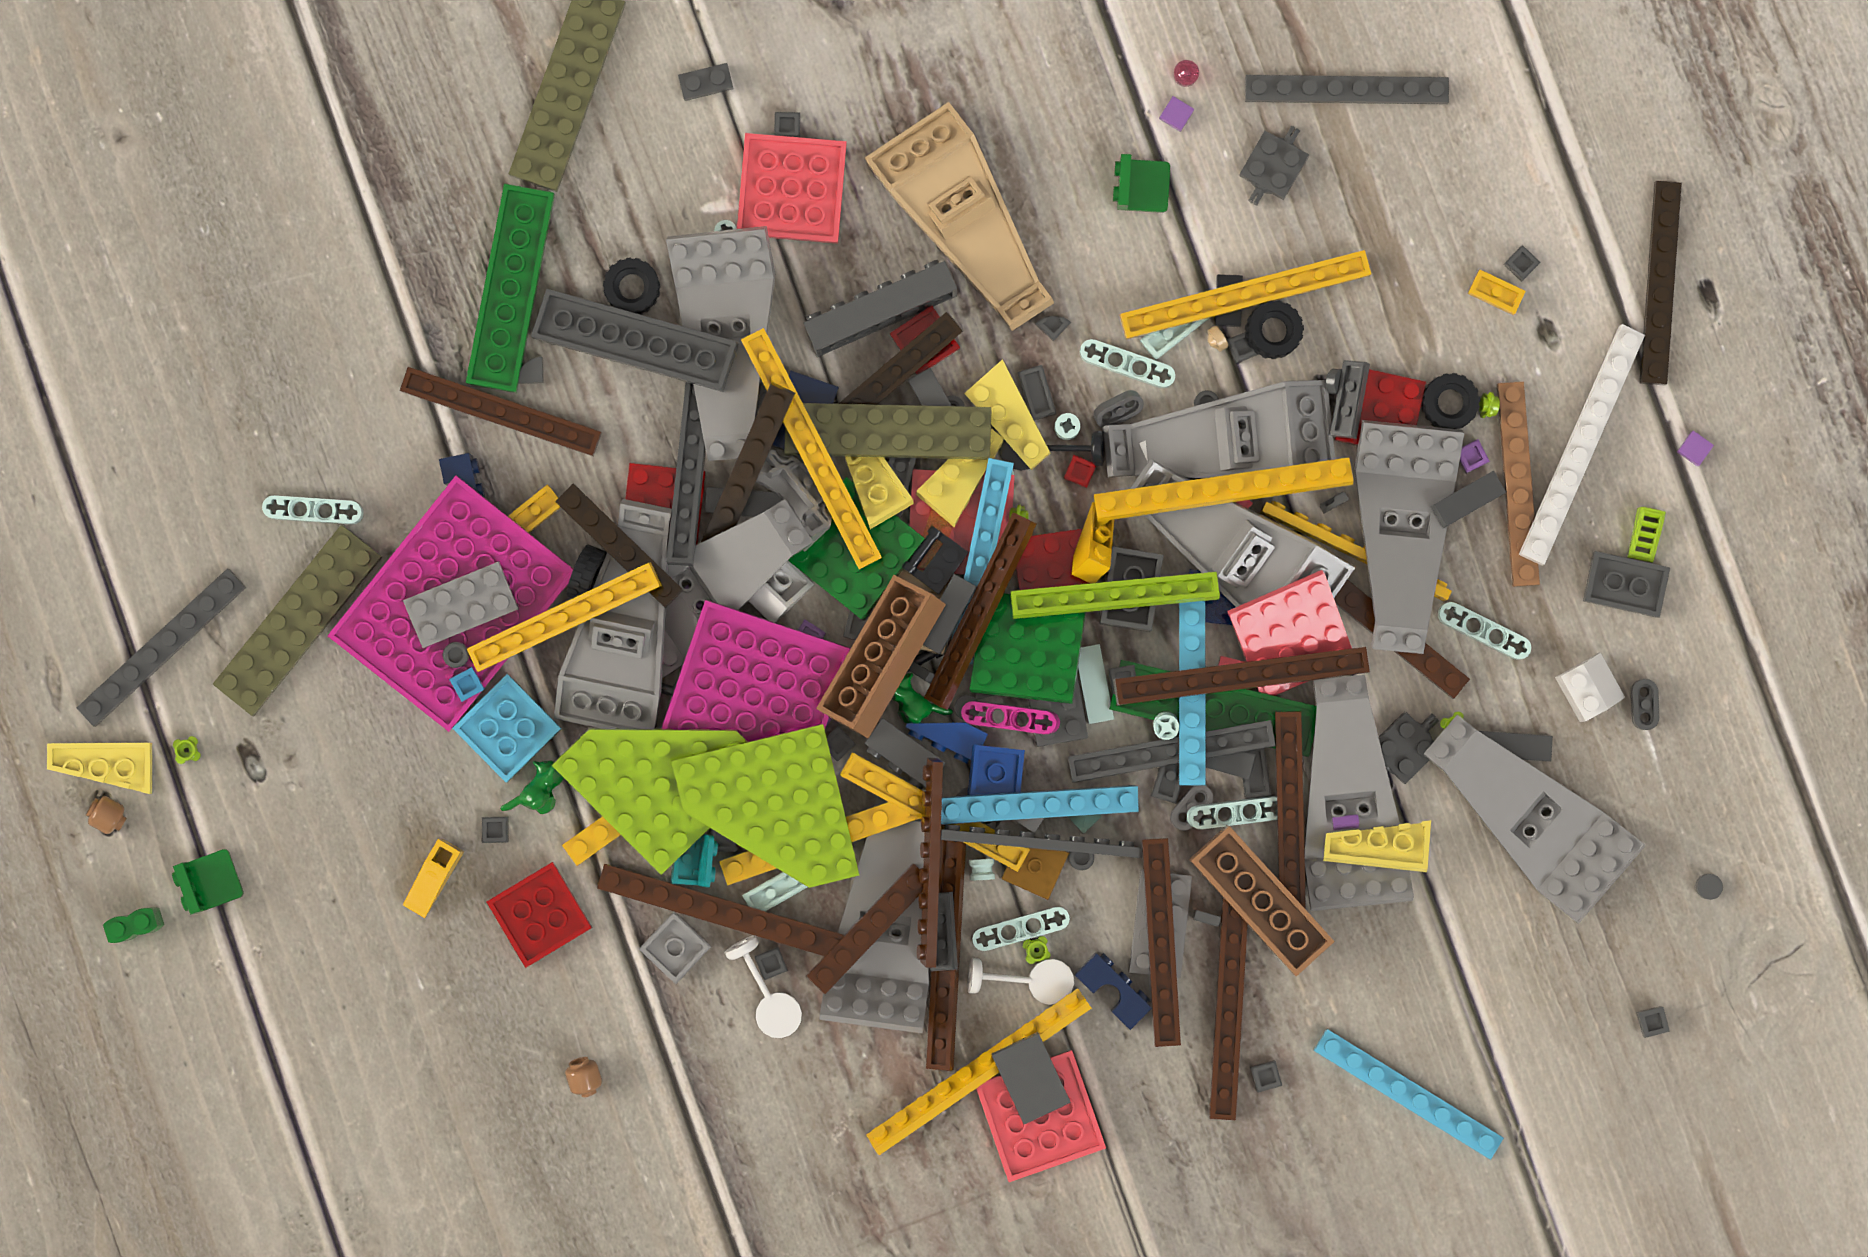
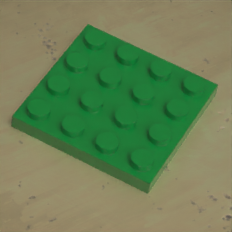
M846 477L843 483L882 558L858 569L832 518L830 528L805 552L803 550L788 561L860 619L864 620L881 598L893 575L899 576L903 571L902 565L905 561L908 562L925 538L896 515L870 529L854 483Z
M1004 593L975 652L970 691L1073 704L1086 612L1013 619L1011 594Z

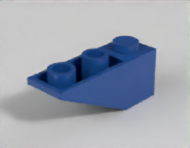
M907 723L906 728L910 729L908 733L910 736L922 741L923 737H926L933 741L932 747L942 752H945L947 748L955 752L954 758L966 764L971 760L972 746H983L988 736L987 733L967 723Z

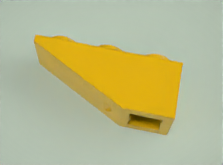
M1094 501L1090 506L1073 556L1072 575L1090 584L1096 583L1110 569L1114 519L1097 521Z
M438 839L426 858L403 906L426 918L465 851L444 839Z

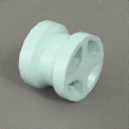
M1071 413L1060 415L1054 426L1056 435L1062 440L1074 439L1080 430L1079 419Z
M1171 712L1159 713L1153 721L1155 734L1163 740L1174 738L1179 731L1177 717Z
M994 859L969 860V866L972 867L970 881L995 879V874L992 872Z

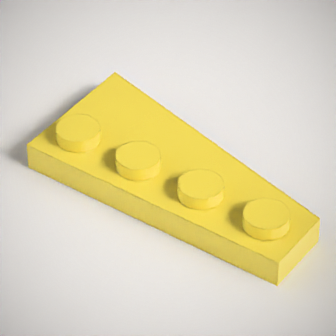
M1001 360L964 394L976 407L992 408L991 425L1027 466L1033 470L1051 452L1035 424L1005 362Z
M1431 820L1422 821V823L1417 824L1405 823L1385 828L1384 826L1373 827V829L1361 831L1357 829L1326 833L1323 861L1427 872Z

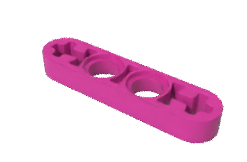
M971 701L966 703L961 711L963 720L972 725L1038 734H1052L1060 726L1058 715L1049 710ZM975 707L976 711H986V716H975L973 719V715L969 714V710ZM997 708L1004 712V720L1001 723H996L993 720L992 715ZM1020 712H1025L1029 717L1028 724L1024 727L1020 726L1017 722V715ZM1047 716L1048 720L1052 721V726H1048L1047 729L1045 724H1035L1036 719H1047Z

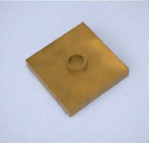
M1029 848L1030 851L1019 871L1017 872L1007 866L1001 879L1049 900L1069 853L1058 850Z

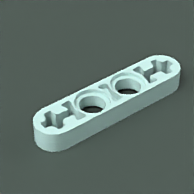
M1093 339L1086 340L1080 348V356L1086 363L1152 386L1168 388L1175 380V371L1171 366ZM1091 345L1096 346L1095 351L1103 353V348L1108 349L1104 356V363L1099 362L1101 356L1093 355L1092 358L1087 357L1088 352L1084 351V349L1090 348ZM1110 354H1120L1123 359L1122 364L1117 367L1110 365L1108 362ZM1135 362H1144L1147 367L1146 373L1143 375L1135 374L1132 370V365ZM1151 365L1156 366L1154 372L1162 373L1163 370L1168 371L1167 375L1171 377L1170 380H1165L1164 383L1159 382L1160 377L1152 375V380L1148 379Z
M274 495L267 497L262 505L264 514L276 520L352 525L360 522L364 514L361 505L348 500ZM274 501L280 506H287L286 501H290L288 504L289 516H285L287 512L285 510H276V514H273V511L269 510L268 507L273 505ZM298 502H304L307 506V512L303 516H296L293 511L295 504ZM323 504H329L332 507V514L328 518H322L319 514V508ZM337 504H341L339 508L341 510H349L350 506H353V509L358 513L353 515L351 520L345 514H339L340 519H336L338 515Z
M1445 603L1438 610V618L1444 625L1513 659H1524L1531 652V643L1525 637L1457 603ZM1453 607V613L1459 617L1462 616L1463 612L1466 613L1460 627L1456 625L1459 620L1450 618L1448 621L1446 619L1447 615L1443 613L1444 610H1449ZM1475 618L1479 621L1480 628L1477 632L1468 631L1466 628L1468 619ZM1493 629H1497L1503 634V639L1499 644H1494L1489 639V634ZM1510 635L1512 638L1509 641L1514 644H1518L1521 641L1525 652H1520L1516 655L1514 647L1507 645L1506 650L1502 647L1507 643Z
M1265 796L1196 805L1189 809L1187 821L1196 829L1225 827L1226 825L1233 826L1278 820L1277 809L1275 814L1269 810L1262 811L1261 806L1271 807L1273 801L1277 804V797ZM1247 804H1253L1256 809L1254 816L1251 818H1245L1243 815V808ZM1223 807H1228L1231 812L1230 818L1226 821H1220L1218 818V812ZM1212 808L1214 823H1211L1212 819L1210 818L1201 819V824L1193 819L1194 816L1198 815V811L1204 815L1211 814L1210 809Z
M1062 907L1038 911L979 928L974 932L972 941L978 950L988 951L1062 930L1069 924V914ZM1055 911H1058L1060 915H1065L1062 925L1057 926L1056 922L1048 923L1050 929L1045 930V922L1041 917L1042 914H1047L1046 919L1053 918ZM1030 918H1036L1041 923L1040 929L1035 933H1031L1026 929V922ZM1005 925H1012L1016 929V935L1011 940L1004 939L1001 935V930ZM997 928V936L1001 943L995 944V939L989 940L988 945L984 947L982 943H977L976 939L980 938L981 932H985V935L988 936L994 934L991 929Z

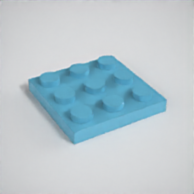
M506 674L452 729L508 783L562 728L509 674Z

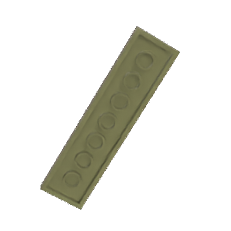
M571 0L508 173L510 176L558 192L625 8V1Z
M803 403L830 456L987 460L990 458L991 407ZM786 429L785 455H800Z
M340 525L214 681L213 685L251 716H255L381 560L382 556L345 526Z

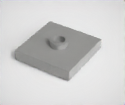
M673 912L639 950L668 978L677 984L712 946L676 912Z

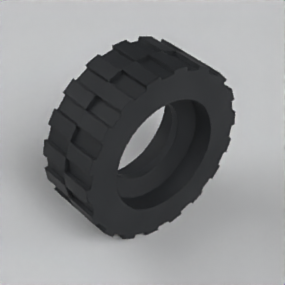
M629 257L624 260L620 259L616 264H612L609 267V271L605 274V281H603V291L612 307L642 315L643 312L651 310L650 308L653 305L655 306L656 300L660 296L661 286L655 270L649 263L643 262L639 258L631 259ZM630 274L639 276L644 282V291L636 299L625 298L619 289L621 280Z
M1272 300L1266 304H1261L1248 317V322L1245 325V338L1248 340L1249 347L1254 349V352L1263 358H1283L1294 351L1303 338L1304 325H1302V317L1299 316L1298 311L1292 308L1290 304H1285L1279 300L1276 302ZM1278 318L1283 321L1286 326V335L1283 340L1271 342L1264 337L1262 326L1267 319Z
M1446 373L1438 376L1424 390L1422 411L1426 415L1425 418L1434 427L1458 430L1463 428L1476 417V413L1479 411L1480 397L1478 396L1479 391L1477 387L1475 388L1474 383L1468 380L1466 376H1460L1457 373ZM1445 390H1455L1461 394L1463 406L1458 413L1450 415L1440 409L1438 399Z
M589 544L583 548L569 580L567 597L573 599L593 589L607 554L605 550Z

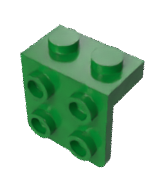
M1121 154L1120 161H1115L1114 176L1119 177L1118 186L1113 188V202H1117V210L1166 212L1169 198L1170 164L1164 161L1132 160L1131 154Z
M222 849L190 862L173 866V881L177 887L180 886L183 894L181 897L182 906L185 911H189L190 915L198 914L241 898L244 894L230 852L227 849Z

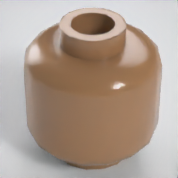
M107 796L100 798V800L95 798L86 813V816L89 817L88 824L104 834H110L114 829L119 831L126 821V817L123 816L125 808Z
M588 1057L572 1060L565 1071L569 1088L573 1094L582 1095V1097L592 1096L602 1084L597 1063L594 1060H589Z

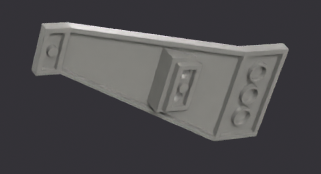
M767 226L668 236L666 239L682 326L737 341L739 344L724 392L693 384L708 461L738 459L757 416L761 378L741 339L762 328L765 329L768 335L776 274ZM735 322H741L743 327H737ZM711 324L717 325L719 330L712 329Z
M1326 380L1284 381L1133 424L1103 426L1108 477H1139L1150 459L1187 479L1194 480L1334 460L1335 451L1333 436L1330 435L1332 422ZM1145 440L1147 460L1139 444Z
M1362 420L1354 472L1375 617L1371 643L1373 649L1424 654L1447 527H1442L1431 506L1454 493L1464 439L1463 430ZM1389 515H1395L1393 521H1387ZM1416 517H1419L1420 521L1416 524H1413L1412 520Z
M1150 459L1130 489L1189 481V479ZM1235 502L1144 515L1201 573L1217 572L1219 591L1235 607L1320 570L1325 573L1334 598L1355 569L1351 563L1314 541ZM1258 545L1257 549L1252 550L1253 546ZM1240 566H1243L1242 570L1237 571Z
M622 499L618 527L668 574V564L666 561L672 509ZM608 553L593 589L628 573ZM649 592L578 625L558 676L554 719L602 729H657L662 688L666 609ZM629 638L634 639L636 642H631Z
M785 499L765 512L696 545L694 566L668 565V575L683 591L666 608L662 679L683 666L701 610L696 608V603L704 604L706 599L739 610L792 556L813 543V540ZM687 581L690 584V588L684 589L681 583ZM629 638L631 642H636L634 639Z
M1365 675L1316 679L1313 681L1317 710L1304 850L1305 878L1310 911L1413 901L1414 894L1410 870L1323 861L1326 833L1357 829L1360 831L1373 829V827L1384 826V828L1398 826L1400 823L1369 701ZM1365 807L1368 809V812L1362 813L1359 808ZM1341 810L1343 814L1336 815L1334 811ZM1358 815L1359 828L1333 831V817Z
M1458 715L1424 753L1425 757L1448 775L1536 890L1577 924L1582 921L1645 847L1644 843L1603 811L1491 740ZM1546 809L1552 811L1548 817L1542 815ZM1528 829L1535 830L1532 836L1526 835Z
M876 795L875 807L888 802ZM921 819L866 838L858 864L859 876L854 878L838 933L845 935L912 864H915L919 869L923 868L924 858H921L920 845L921 842H924L925 833L921 830ZM919 896L826 994H823L819 1020L915 1033L923 1032L929 974L928 968L917 958V945L921 944V935L918 933V920L922 919V909L919 908L918 903Z

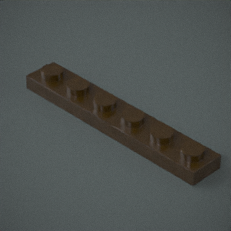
M948 311L945 312L838 404L877 405L964 330Z
M574 483L555 501L627 572L651 562L662 586L649 593L665 609L683 591L662 568Z

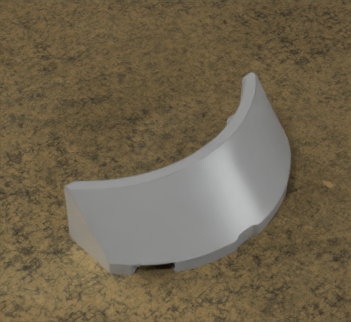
M770 450L756 483L769 488L783 500L787 501L814 543L830 528L831 514L805 464L793 456L788 459L777 455L775 450Z

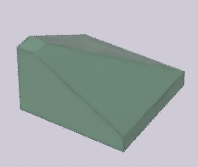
M1096 814L1067 817L1084 834L1102 816Z

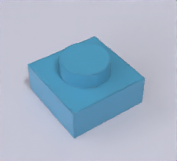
M473 667L449 679L461 702L485 690Z

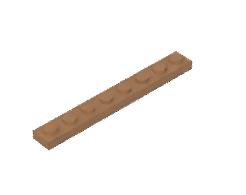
M1524 382L1498 383L1497 395L1500 401L1499 420L1505 491L1507 492L1505 497L1512 586L1540 585L1538 564L1519 555L1535 519Z

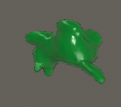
M907 673L892 697L893 701L899 703L897 713L904 723L919 724L923 718L928 717L932 712L941 715H951L953 713V710L941 708L917 693L911 685L913 673Z
M552 760L533 761L537 771L536 776L524 787L519 796L500 807L501 811L512 810L520 804L528 809L536 810L540 814L549 813L554 809L556 799L552 794V790L564 779L552 766L554 762Z

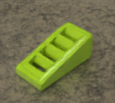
M1647 507L1637 508L1627 558L1653 563L1665 519V511ZM1644 516L1656 518L1655 523L1645 521ZM1641 527L1653 528V533L1641 531ZM1639 536L1651 539V543L1638 541ZM1636 546L1649 549V554L1635 551Z

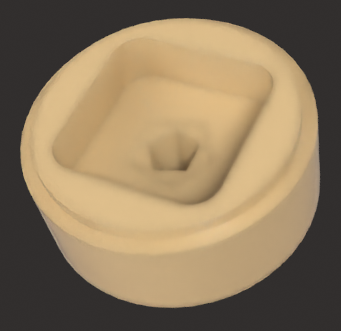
M1213 326L1207 330L1208 343L1211 347L1216 348L1219 352L1228 348V342L1218 326Z

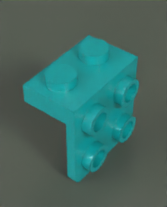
M703 834L672 864V884L710 887L711 882L715 881L716 869L712 867L713 856H716L718 851V842L714 841L713 835Z

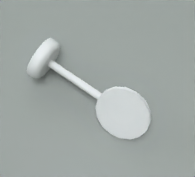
M755 935L749 936L725 950L724 954L729 960L744 957L765 996L756 1009L758 1027L763 1033L773 1038L790 1036L801 1023L802 1012L800 1005L794 997L786 993L775 992L770 994L749 955V952L758 946L759 941Z
M971 958L968 968L967 988L968 993L973 994L980 991L982 980L1029 983V989L1034 998L1041 1003L1052 1005L1070 994L1074 986V977L1069 966L1056 959H1045L1037 963L1031 970L1029 977L983 973L982 961L979 958Z

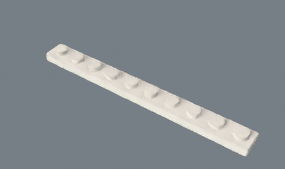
M1624 324L1619 325L1519 553L1520 556L1541 566L1545 565L1644 339V334Z

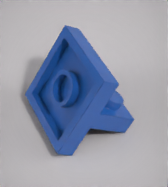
M973 745L967 795L1021 792L1025 750Z

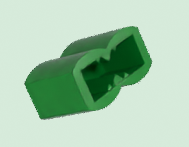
M158 907L138 909L130 915L111 918L103 924V928L109 943H119L132 940L138 935L156 932L165 924L160 909Z

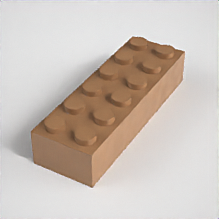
M893 575L816 709L860 735L869 738L946 604L933 594Z
M1226 825L1189 859L1293 975L1298 976L1335 942L1229 825Z

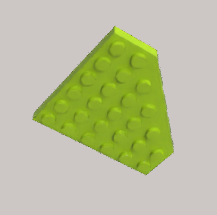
M823 724L671 761L683 811L809 888L859 876Z
M589 728L552 766L662 875L710 828L683 811L671 761L748 741L737 730Z

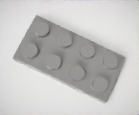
M500 561L403 600L422 648L519 609Z
M1140 870L1129 972L1150 975L1144 870ZM1170 873L1177 978H1181L1192 876Z

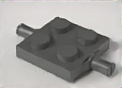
M1291 126L1285 138L1276 137L1267 131L1263 132L1240 172V177L1251 182L1255 187L1250 199H1248L1250 203L1254 201V205L1258 206L1264 193L1273 194L1282 200L1286 198L1309 158L1308 153L1298 149L1293 144L1300 133L1298 128L1295 129L1294 126Z
M1404 711L1379 736L1386 770L1394 774L1403 784H1406L1430 761L1424 755L1425 751L1434 742L1429 730L1439 722L1438 718H1435L1436 716L1432 713L1421 724Z

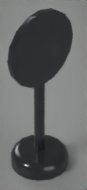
M1095 431L1092 434L1091 445H1047L1050 451L1091 452L1092 463L1095 466H1103L1105 443L1103 431ZM1004 439L999 449L1002 460L1014 463L1013 469L1015 470L1030 469Z

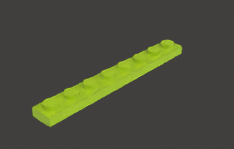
M1217 572L1011 591L1013 619L1217 600L1220 598Z

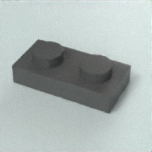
M727 63L678 75L684 101L734 89Z

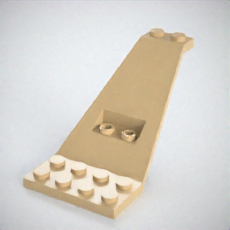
M949 102L865 157L867 164L890 195L999 313L1011 331L1054 304L1052 297L1038 280L975 135Z

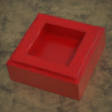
M1073 455L1063 479L1087 488L1096 466L1086 459Z

